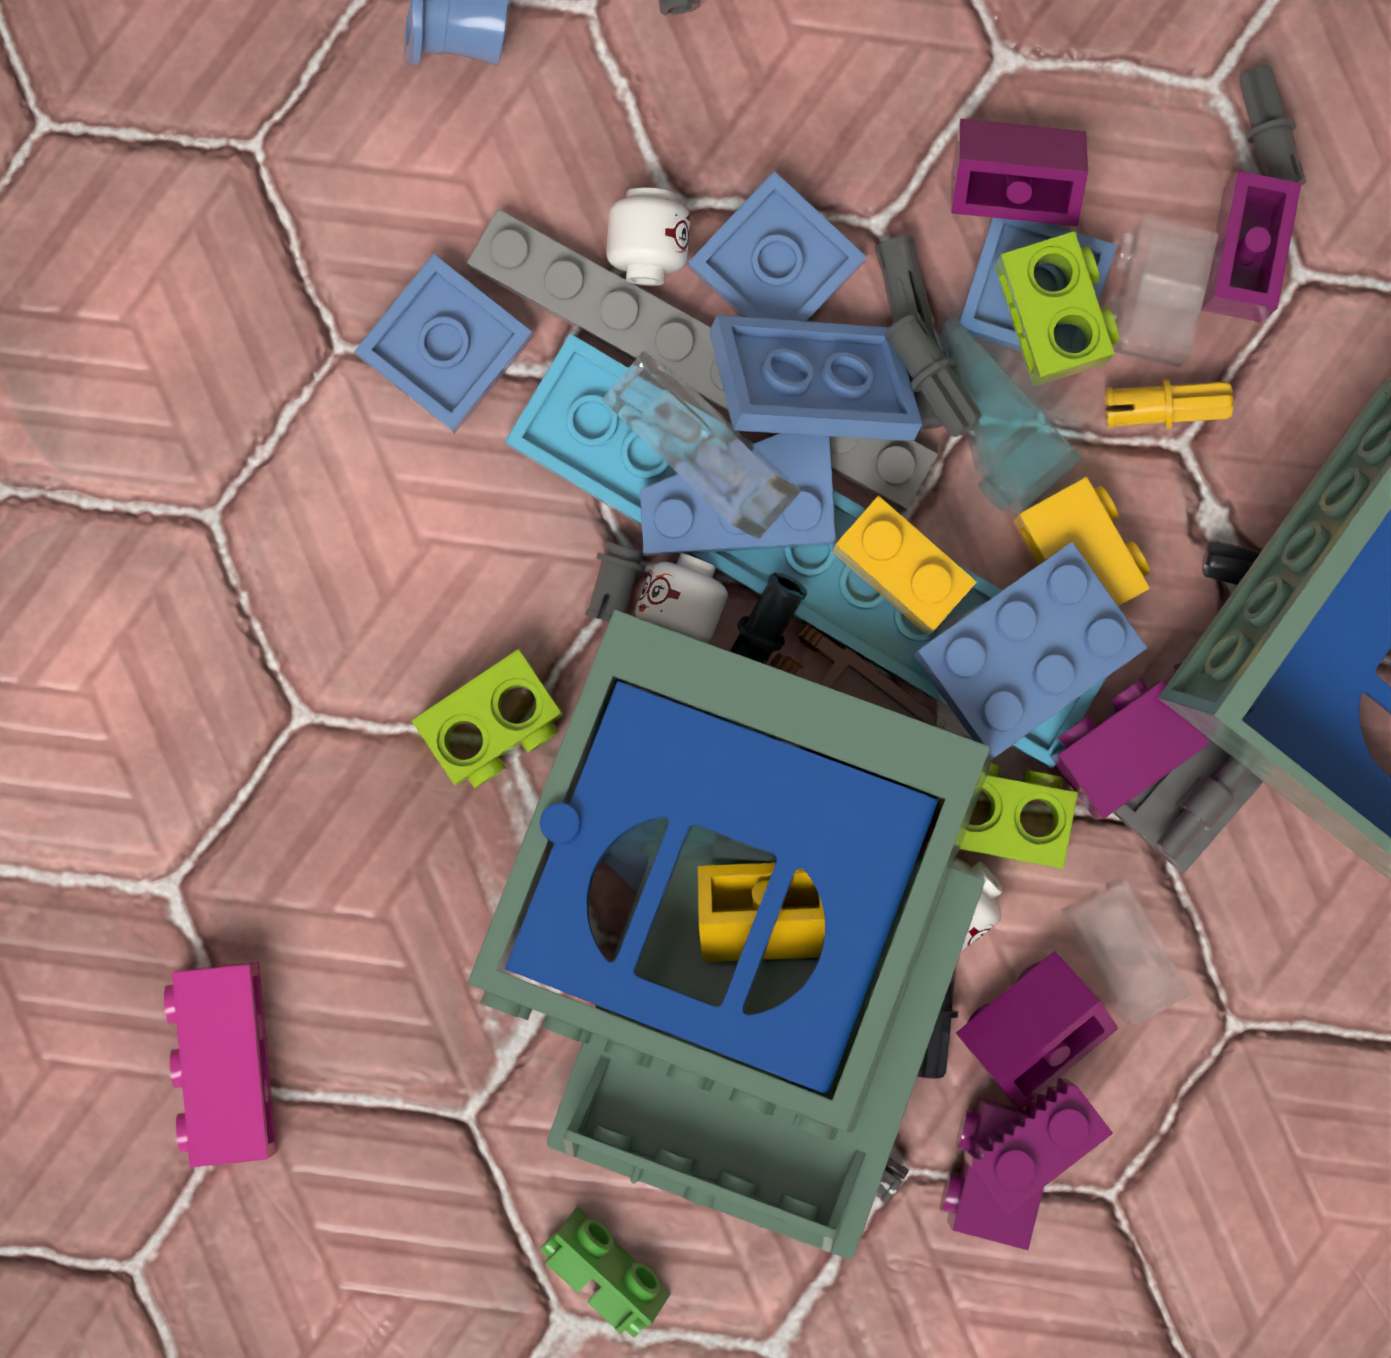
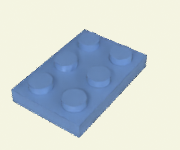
M717 315L709 332L733 430L914 441L923 423L910 385L906 366L884 336L890 327Z
M1071 542L914 652L913 656L972 740L991 747V759H993L1147 649V647L1073 542Z

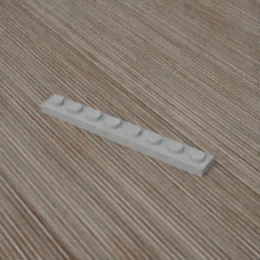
M499 209L496 210L467 261L469 269L729 413L709 332L711 327L636 285L627 282L625 279ZM763 432V433L767 434V435L770 436V437L775 436V435H777V434H780V433ZM829 436L832 471L872 494L879 495L883 500L905 512L938 456L937 453L915 441Z

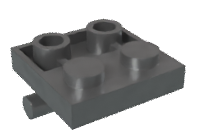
M1207 736L1205 737L1210 742L1208 746L1113 812L1115 816L1182 873L1188 870L1264 782Z

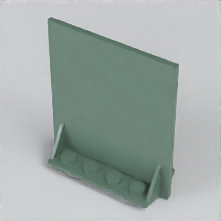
M667 818L663 819L612 962L618 956L669 822ZM692 827L638 962L636 975L639 978L709 1005L720 1006L723 1003L738 961L702 962L698 911V866L776 863V856L704 828ZM917 856L829 1093L827 1095L816 1090L812 1093L833 1100L923 857ZM954 868L951 869L853 1133L838 1129L834 1140H828L792 1125L797 1114L794 1111L776 1105L773 1115L770 1116L729 1101L733 1088L714 1081L711 1092L687 1085L666 1076L671 1063L653 1057L649 1068L631 1063L604 1052L608 1039L593 1033L589 1044L582 1042L547 1138L548 1147L631 1178L630 1182L632 1184H635L637 1181L643 1182L692 1201L696 1206L703 1205L755 1224L760 1228L771 1230L840 1257L852 1259L861 1240L986 880ZM820 958L762 960L744 1006V1013L746 1015L762 1013L787 1001L807 982ZM595 1006L596 1009L804 1089L803 1085L601 1006Z

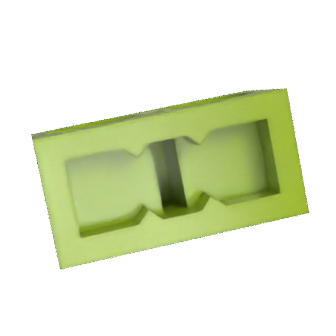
M1075 231L1000 255L994 268L1033 387L1105 365L1113 357L1115 352L1112 345L1119 343L1117 325L1108 306L1100 308L1093 288V284L1099 283L1097 264L1089 246L1080 248ZM1041 264L1057 266L1064 273L1066 287L1057 292L1042 289L1034 278V268ZM1061 324H1071L1078 327L1085 337V349L1078 353L1063 351L1055 342L1054 328Z
M517 649L411 721L452 783L460 786L469 780L474 789L505 770L506 766L501 758L521 744L527 753H530L556 736L559 730L554 722L565 715L524 654ZM515 688H526L532 691L536 698L535 713L524 723H510L502 713L503 698L509 691ZM461 724H475L483 736L481 750L474 757L461 760L450 750V734Z
M991 763L981 789L990 802L989 814L980 824H968L959 850L1064 869L1078 792L1063 790V777L1045 773L1025 771L1023 782L1000 778V765ZM943 799L939 801L935 826L945 802ZM1034 799L1044 802L1052 813L1051 827L1045 834L1039 837L1029 835L1023 829L1020 822V814L1023 807Z

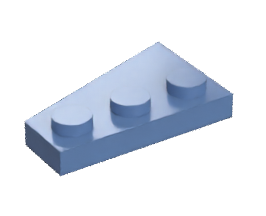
M780 433L640 489L644 556L834 545L836 543L830 437Z

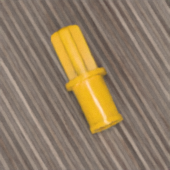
M1162 379L1161 386L1115 389L1106 387L1105 404L1107 406L1132 404L1130 409L1105 410L1107 429L1116 426L1163 424L1164 429L1169 430L1172 429L1173 423L1226 420L1232 417L1233 391L1230 383L1226 381L1171 385L1169 379Z

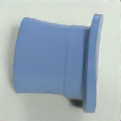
M411 0L404 33V54L407 64L418 66L422 53H445L468 57L498 66L508 26L510 0Z

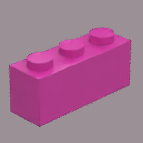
M259 962L183 969L172 972L173 984L166 985L164 989V1008L168 1023L177 1024L179 1049L171 1050L170 1072L173 1086L175 1088L182 1087L185 1113H178L176 1117V1137L180 1152L189 1153L190 1168L268 1160L277 1153Z

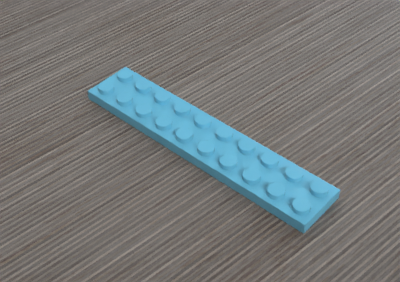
M569 334L505 440V444L641 526L640 489L755 444L572 334ZM833 490L837 543L866 509ZM835 544L688 553L695 558L714 565L718 572L761 596L765 589L769 576L774 572L791 576L799 581L807 590V595L799 604L793 615L794 617L808 623L817 631L844 647H848L854 653L950 710L951 708L917 662L913 653L1002 591L1000 588L956 563L977 582L938 627L927 636L833 554L832 550ZM1105 679L1011 746L1047 768L1052 769L1055 763L1050 756L1063 748L1057 737L1083 718Z

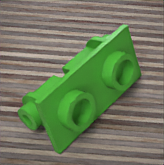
M578 1207L573 1210L559 1231L556 1230L539 1249L548 1257L544 1264L559 1275L577 1293L591 1279L601 1286L589 1298L587 1303L606 1319L619 1334L626 1330L633 1338L636 1337L646 1325L649 1327L654 1322L671 1295L661 1285L657 1275L648 1266L637 1263L614 1241L610 1231L601 1222L589 1218Z

